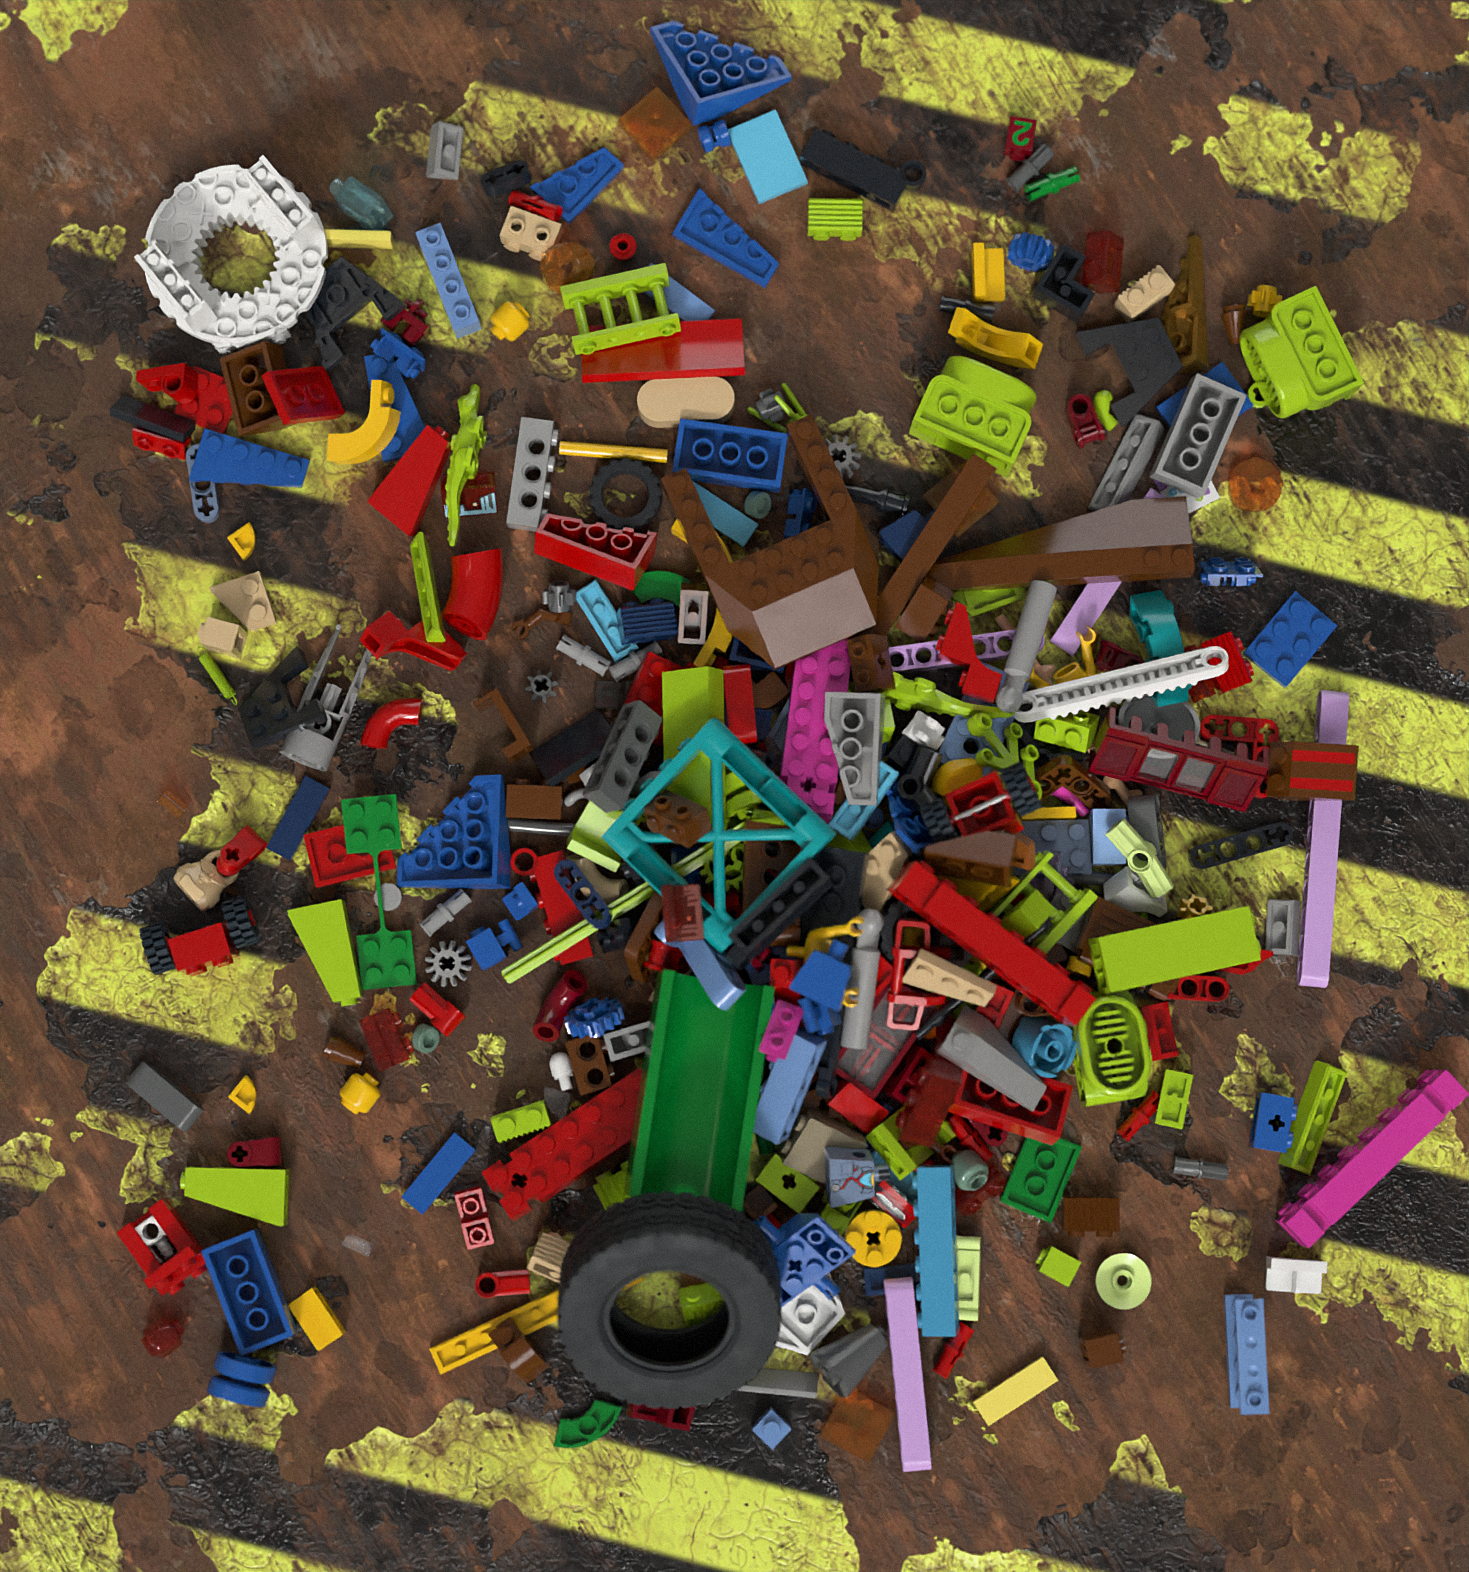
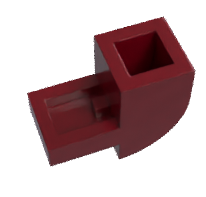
M629 1403L626 1415L631 1418L653 1421L665 1427L689 1431L695 1406L687 1408L678 1406V1409H664L662 1406L652 1408L645 1407V1404L639 1406Z

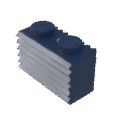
M654 599L649 601L648 605H638V602L622 604V607L616 613L621 645L674 639L678 634L673 602L665 603L664 599Z

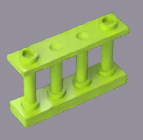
M666 263L560 286L565 310L573 308L579 335L572 336L575 355L591 354L596 350L658 336H671L681 331L678 313L669 315L663 291L664 287L670 286ZM651 290L659 317L643 320L637 293ZM625 296L632 323L616 326L610 300ZM599 302L606 329L590 332L584 305Z
M1039 851L1035 854V867L1029 871L1026 870L1019 878L1020 882L1000 899L989 912L996 917L1001 912L1004 914L1009 912L1013 908L1010 902L1021 891L1027 896L1035 889L1029 882L1041 871L1070 898L1068 901L1071 903L1064 911H1058L1048 902L1054 908V911L1049 915L1052 924L1030 947L1034 946L1046 954L1098 896L1087 888L1083 891L1080 889L1076 890L1048 863L1054 855L1050 851H1044L1043 853Z

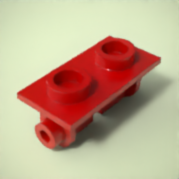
M136 426V429H132L134 446L145 451L151 450L164 454L169 458L186 460L185 447H189L191 437H188L184 442H180Z

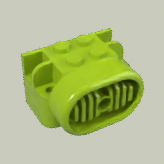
M1316 286L1279 302L1273 307L1264 321L1243 330L1240 334V347L1245 363L1255 383L1263 382L1265 386L1269 385L1267 392L1268 394L1272 393V395L1270 396L1271 400L1266 405L1278 418H1287L1304 409L1314 411L1328 407L1342 398L1347 400L1364 384ZM1258 386L1257 388L1263 400H1266L1268 397L1265 394L1266 388Z
M952 356L947 359L941 374L934 377L929 383L913 418L909 434L968 461L973 453L996 467L995 473L1008 477L1030 429V413L1037 396L1031 387L1013 376L971 358Z
M1128 989L1099 994V992L1090 993L1096 998L1077 1026L1067 1025L1073 1032L1072 1037L1076 1041L1077 1046L1073 1064L1080 1105L1088 1107L1146 1096L1148 1088L1147 1078L1151 1069L1152 1055L1148 1045L1146 1021L1139 1009L1134 1005L1132 995ZM1111 1038H1115L1119 1042V1050L1116 1054H1111L1106 1047L1107 1042Z

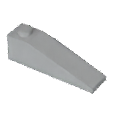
M825 692L824 721L829 731L833 752L837 759L839 773L848 804L877 806L885 716L884 694Z
M964 1005L936 1053L1033 1112L1047 1088L1046 1085L987 1018Z

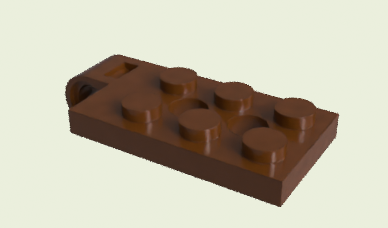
M746 820L744 824V829L790 828L789 826ZM795 840L744 841L742 914L768 888L769 885L764 881V873L768 869H772L779 876L800 854V845ZM768 842H775L779 846V854L776 857L772 858L766 855L765 845ZM800 917L769 946H799Z

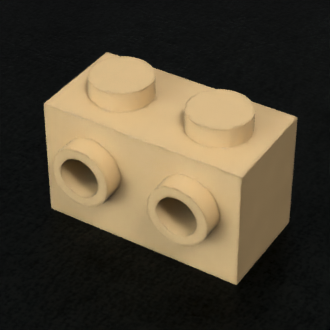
M511 206L501 230L500 239L501 243L508 250L513 252L522 250L528 252L529 256L535 260L544 261V259L552 261L563 230L560 223Z

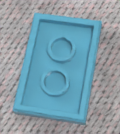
M776 110L728 129L731 144L758 204L808 184V180Z

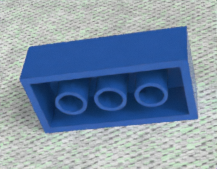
M680 418L672 474L686 468L692 481L780 493L788 434Z
M259 1228L201 1251L241 1356L298 1333Z

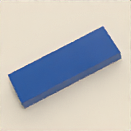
M454 1132L402 1195V1198L423 1215L476 1149Z

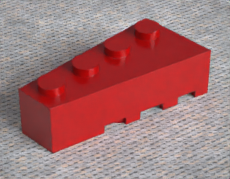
M547 513L535 531L534 553L634 591L655 555L657 533L647 531V535L635 533L633 528L623 527V530L607 528V524L599 522L592 525L584 524L582 519Z

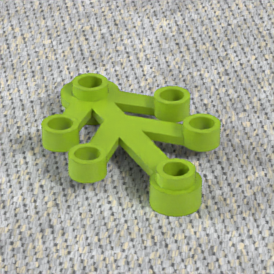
M976 713L967 720L969 732L975 737L984 736L999 756H994L993 752L988 748L979 751L976 754V761L981 767L989 766L1002 770L1019 762L1017 739L1023 734L1019 724L1014 722L1004 728V735L1007 741L1006 749L991 729L992 719L988 714ZM1028 745L1021 749L1020 756L1039 799H1041L1042 789L1039 782L1035 780L1034 761L1038 759L1039 752L1034 745Z

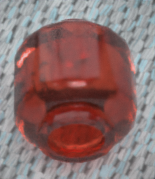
M161 1316L143 1329L144 1337L140 1340L152 1357L157 1355L159 1358H165L182 1346L183 1341L180 1335L184 1333V1330L176 1319L170 1321L167 1317Z

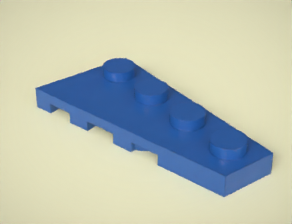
M699 188L675 228L673 237L766 289L779 267V263L755 240H752L736 222L734 223Z
M377 354L364 356L370 393L371 380H383L393 384L392 388L395 397L391 408L401 411L400 421L394 437L381 454L384 463L397 461L402 458L424 430L425 426L401 373L393 367L395 363L394 358L387 363Z
M204 429L189 482L209 481L223 484L227 482L241 483V485L263 484L267 486L302 488L310 460Z

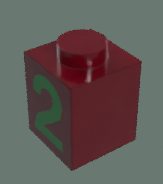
M1010 116L1003 155L1009 156L1010 159L1015 161H1022L1031 156L1037 120Z

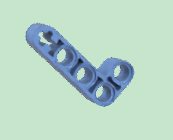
M673 908L654 928L655 934L665 944L681 950L712 1002L720 1009L728 1010L746 991L745 984L733 965L726 959V954L723 953L721 955L704 937L702 939L677 941L682 924L688 922Z

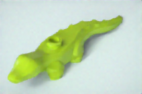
M477 384L470 387L467 395L458 399L461 426L458 434H453L451 440V450H453V453L450 456L451 462L447 470L448 477L445 485L447 492L446 504L448 506L447 516L449 518L447 526L449 536L447 540L450 546H455L458 538L461 492L467 479H474L479 466L478 454L480 449H483L487 437V431H483L484 416L477 417L480 400V387Z
M893 672L896 689L880 693L885 695V700L890 699V703H894L897 708L904 711H910L912 708L923 710L927 713L950 714L953 717L961 715L964 718L972 717L976 713H986L991 719L1007 718L1014 715V712L1006 713L998 707L960 701L936 690L934 682L920 677L915 678L914 681L905 679L896 672ZM849 681L847 693H856L853 681Z

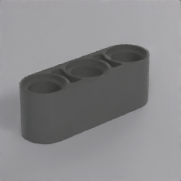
M1157 794L1129 796V824L1145 841L1155 846L1156 856L1166 871V852L1159 797ZM1137 853V854H1136V856H1137L1140 860H1142V861H1147V860H1148V858H1147V856H1146L1145 854H1143V853Z
M145 1060L139 1064L125 1081L131 1089L184 1132H187L204 1112V1109Z

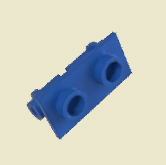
M382 328L381 340L376 338L371 344V348L374 349L373 353L377 354L387 363L394 356L398 359L393 364V367L407 378L412 377L415 379L420 370H425L423 354L416 348L411 347L410 349L402 343V339L392 331L387 332Z
M803 488V491L793 490V493L789 495L787 514L796 515V519H786L783 536L786 539L813 528L811 523L813 513H815L817 508V500L815 494L806 488Z

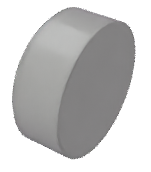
M391 883L382 884L383 909L385 911L397 909L403 898L401 890ZM376 889L375 894H374V900H375L376 905L378 906L377 889Z

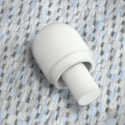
M557 1052L551 1056L549 1061L552 1077L555 1080H559L562 1091L572 1089L570 1077L573 1076L570 1058L564 1052Z

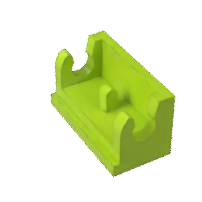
M1166 1069L1155 1124L1183 1129L1193 1080L1192 1074Z

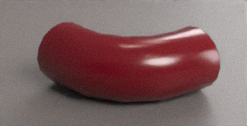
M575 970L567 971L546 997L532 1029L534 1036L539 1040L553 1042L558 1039L565 1021L564 1017L568 1015L567 1012L572 1009L576 1001L587 990V981L581 973Z

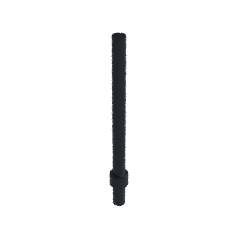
M1041 925L1037 931L1024 938L1025 940L1022 943L1026 946L1031 945L1047 931L1046 928ZM987 967L978 977L989 981L996 973ZM952 997L939 1009L935 1008L928 1014L929 1018L917 1030H914L913 1033L921 1040L936 1026L940 1027L947 1021L946 1017L965 1001Z

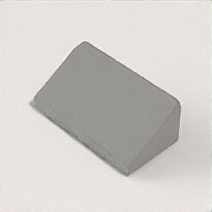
M438 121L431 126L426 170L427 177L458 179L463 127Z
M1268 899L1265 950L1274 951L1273 954L1298 955L1300 901Z

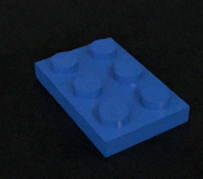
M1295 591L1248 646L1243 655L1279 685L1286 688L1337 625Z

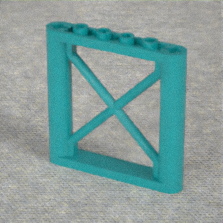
M714 717L692 739L688 737L677 748L679 753L673 760L668 758L658 769L661 773L654 780L649 778L639 790L642 793L635 800L631 798L625 803L623 809H621L623 813L607 829L602 839L685 920L688 915H691L692 921H687L688 923H695L694 907L686 908V898H678L679 894H683L682 887L690 885L647 844L672 841L660 833L644 832L635 822L645 812L644 807L664 792L693 759L703 751L711 759L713 830H710L697 842L713 841L715 909L699 894L703 937L722 955L733 945L728 934L809 858L813 860L834 838L836 832L717 717ZM722 762L790 828L724 830ZM795 840L803 848V851L735 921L726 912L724 841Z

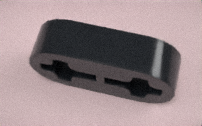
M518 160L485 173L481 178V185L487 196L497 197L525 186L531 181L532 174L528 163Z

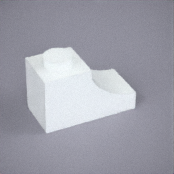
M1127 866L1103 883L1104 899L1130 912H1147L1158 917L1168 912L1166 895L1152 898L1138 874Z

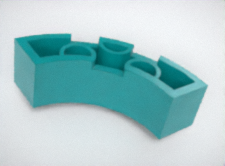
M1161 590L1130 596L1129 619L1137 632L1140 643L1146 642V650L1150 659H1146L1145 663L1185 653L1180 631L1173 614L1172 601L1170 599L1167 600ZM1188 683L1185 688L1176 686L1173 691L1165 689L1164 693L1161 694L1156 691L1150 697L1157 707L1188 701V690L1192 688V684Z

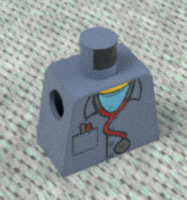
M825 1147V1189L830 1207L872 1198L875 1195L874 1181L890 1179L888 1163L874 1164L871 1153L867 1149Z

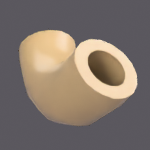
M573 854L566 858V860L573 861L579 867L606 905L630 891L625 879L607 878L599 872L595 862L579 854ZM569 871L573 882H577L575 878L572 876L571 871ZM586 887L580 888L579 890L589 898L590 889Z

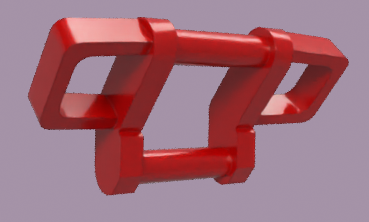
M899 918L897 921L895 945L892 946L891 953L894 956L891 989L887 992V1001L889 1002L887 1026L889 1028L917 1030L924 1006L945 1003L946 995L936 992L917 993L902 991L905 958L914 959L920 949L945 961L950 958L951 948L945 946L930 947V925L927 920ZM904 926L923 928L925 931V947L900 945L902 928ZM894 1003L918 1005L915 1020L913 1022L895 1021L893 1019Z

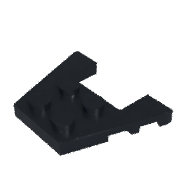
M344 257L338 258L325 269L326 276L316 300L307 311L310 323H313L316 332V344L320 346L322 353V365L328 371L332 370L347 357V354L335 338L334 332L371 301H373L387 321H391L408 307L404 301Z
M1160 318L1075 333L1086 356L1112 344L1131 381L1135 392L1110 405L1121 427H1125L1157 392H1160L1184 367Z
M298 646L285 657L238 708L249 743L255 749L286 738L285 734L294 730L305 731V728L312 723L317 722L320 725L328 721L323 704L317 699L296 712L287 683L309 668L304 652Z

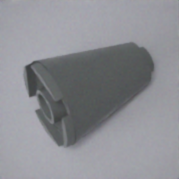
M869 1324L815 1350L810 1354V1359L816 1370L821 1369L824 1375L822 1378L839 1397H844L845 1399L852 1393L888 1346L886 1342L888 1335L881 1326L877 1325L875 1327Z

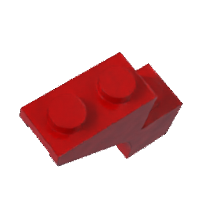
M956 602L954 609L949 608L944 624L949 625L946 635H940L936 650L940 651L939 659L969 668V671L963 670L959 681V686L963 687L962 695L994 705L996 694L1002 681V674L990 670L978 659L975 653L967 608L965 605Z
M390 610L368 625L359 639L377 660L388 653L400 651L414 655L449 671L458 668L467 655L461 644L455 641L445 629V642H427L423 620L407 630L403 622L395 617Z

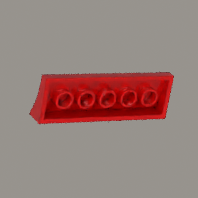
M742 318L680 321L681 331L671 336H658L596 350L591 354H581L582 383L745 375ZM605 325L588 326L590 332L606 329Z

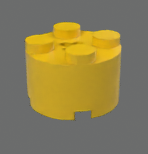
M867 1209L856 1213L845 1230V1240L856 1250L852 1257L865 1266L878 1267L889 1263L897 1255L901 1246L902 1236L898 1224L891 1216L881 1210ZM869 1231L873 1234L876 1231L879 1232L877 1236L879 1242L877 1244L874 1242L866 1243L868 1241L866 1234Z

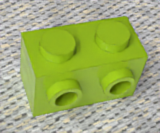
M1079 710L1075 715L1072 712L1068 713L1066 717L1058 715L1055 720H1052L1050 717L1037 720L1034 739L1086 753L1096 738L1099 716Z

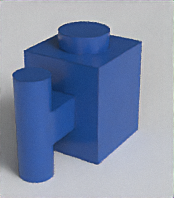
M508 919L498 923L503 933L497 937L491 928L485 930L483 926L469 934L471 939L467 940L466 943L483 971L508 957L502 948L503 946L510 944L514 952L524 947Z
M810 998L798 1001L799 1007L803 1010L802 1018L807 1033L817 1031L818 1036L834 1032L833 1026L842 1023L839 1011Z

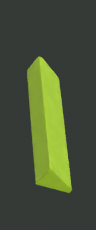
M418 532L410 544V551L427 642H445L446 638L430 547L423 532Z
M1314 1062L1297 1108L1296 1118L1290 1127V1131L1293 1132L1291 1148H1287L1286 1153L1281 1152L1278 1160L1279 1164L1307 1175L1311 1174L1345 1081L1346 1071L1328 1063Z

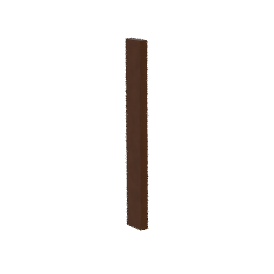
M973 453L878 597L876 626L853 637L856 638L867 634L887 636L996 472V467Z

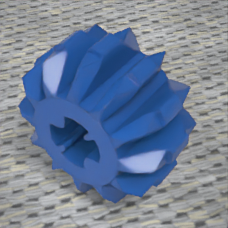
M1023 232L1022 234H1015L1011 244H1009L1007 258L1011 261L1012 265L1018 266L1019 269L1036 273L1045 271L1053 259L1054 246L1050 240L1044 239L1043 236H1037L1034 233L1027 234Z

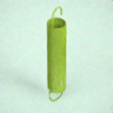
M201 646L197 648V653L199 648H202L205 651V649ZM205 651V654L199 658L200 662L224 697L228 699L233 696L236 704L234 702L233 704L237 705V700L234 697L236 694L235 690L231 687V684L210 654H206L207 652Z
M754 809V811L746 810L742 812L743 816H745L744 812H753L752 821L788 826L772 811Z

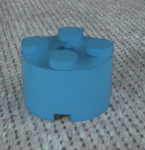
M1024 1016L1019 1022V1027L1015 1031L1011 1045L1034 1073L1045 1078H1053L1058 1076L1056 1073L1059 1071H1065L1073 1062L1077 1049L1076 1041L1072 1037V1030L1047 1016Z

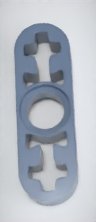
M195 444L187 450L186 460L189 477L195 461L193 457H196L200 444ZM190 482L193 509L196 517L204 523L216 521L220 515L217 484L211 482L207 490L200 491L196 488V482ZM198 496L207 497L209 506L214 508V510L209 512L210 516L206 517L203 512H200V510L205 508L204 500L202 498L198 499Z

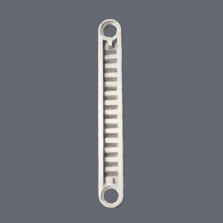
M1212 646L1023 692L1022 704H1031L1033 708L1027 712L1016 710L1013 716L1017 721L1023 723L1049 717L1055 720L1058 715L1066 717L1070 712L1075 715L1079 710L1087 712L1090 707L1099 709L1102 704L1108 707L1111 702L1120 704L1123 699L1131 701L1135 696L1141 699L1144 694L1153 696L1156 691L1161 694L1164 693L1165 689L1175 690L1176 686L1185 688L1188 683L1194 686L1198 681L1224 674L1229 667L1228 653L1221 647ZM1213 657L1222 660L1220 664L1214 666L1207 663Z

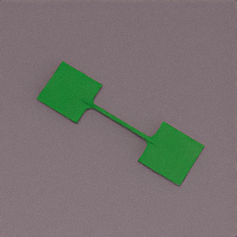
M396 794L341 799L347 854L366 852L373 857L381 925L377 933L356 935L362 990L416 985L417 979L411 930L392 932L385 926L378 855L381 851L402 849Z

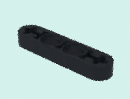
M1273 823L1195 846L1189 852L1188 861L1195 869H1207L1283 847L1291 842L1293 831L1287 823ZM1276 827H1279L1280 831L1286 832V836L1282 838L1283 842H1280L1279 838L1268 841L1271 846L1267 847L1266 836L1276 833ZM1254 834L1260 838L1261 845L1257 850H1252L1247 846L1246 839L1249 835ZM1229 842L1234 846L1235 852L1232 857H1224L1221 854L1220 847L1222 843ZM1214 845V854L1219 861H1214L1215 856L1205 859L1204 865H1202L1201 861H1195L1194 856L1198 855V850L1205 854L1213 851L1210 846Z

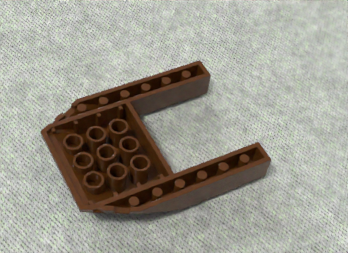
M812 414L787 424V434L827 522L737 561L729 563L687 469L684 468L661 478L666 497L727 631L747 645L756 655L761 656L775 670L876 626L879 565L856 507Z

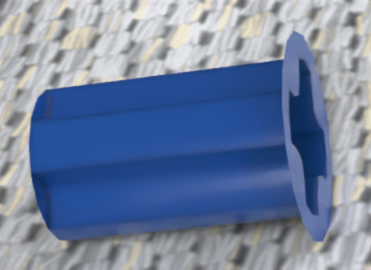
M875 808L865 825L873 829L880 827L884 822L883 812L879 808Z

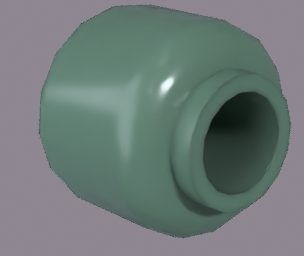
M974 1150L957 1151L951 1157V1162L948 1164H954L955 1183L960 1189L965 1191L980 1189L987 1181L988 1166Z

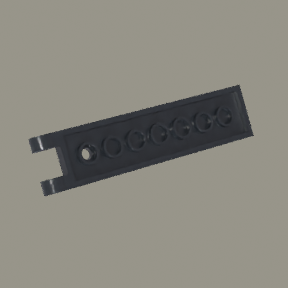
M825 846L813 859L830 877L832 887L803 913L800 929V947H805L810 931L818 928L848 924L854 917L859 915L869 853ZM853 923L854 928L858 930L857 923ZM845 934L829 938L849 946L842 961L851 965L857 936ZM844 1003L841 1011H839L842 1023L833 1026L834 1032L820 1036L827 1040L815 1070L819 1072L816 1095L832 1099L836 1093V1071L845 1013Z

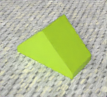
M1035 888L1000 919L1002 921L1000 926L1008 931L1012 929L1023 938H1026L1040 928L1054 911V908Z

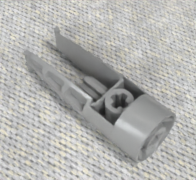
M339 624L336 625L335 632L308 682L297 711L312 702L341 634V626ZM368 649L364 653L339 715L333 713L342 688L327 683L320 698L328 721L323 723L326 726H321L320 730L314 728V723L307 726L305 731L300 732L297 729L287 733L279 751L281 754L305 766L320 771H327L352 713L372 656ZM331 719L341 722L333 741L325 737L331 730Z

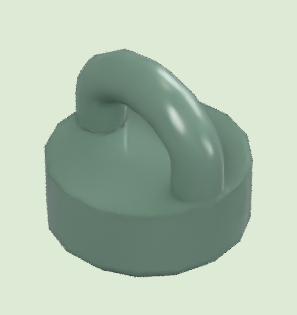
M758 490L749 493L743 506L745 514L759 519L764 518L771 508L770 496Z
M419 1024L412 1036L413 1047L423 1053L432 1052L439 1043L440 1036L438 1030L427 1024Z

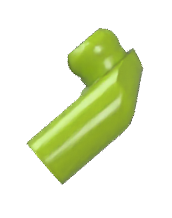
M1102 390L1096 393L1093 399V407L1101 424L1110 432L1119 422L1109 413L1110 401L1113 398L1112 394L1107 390Z

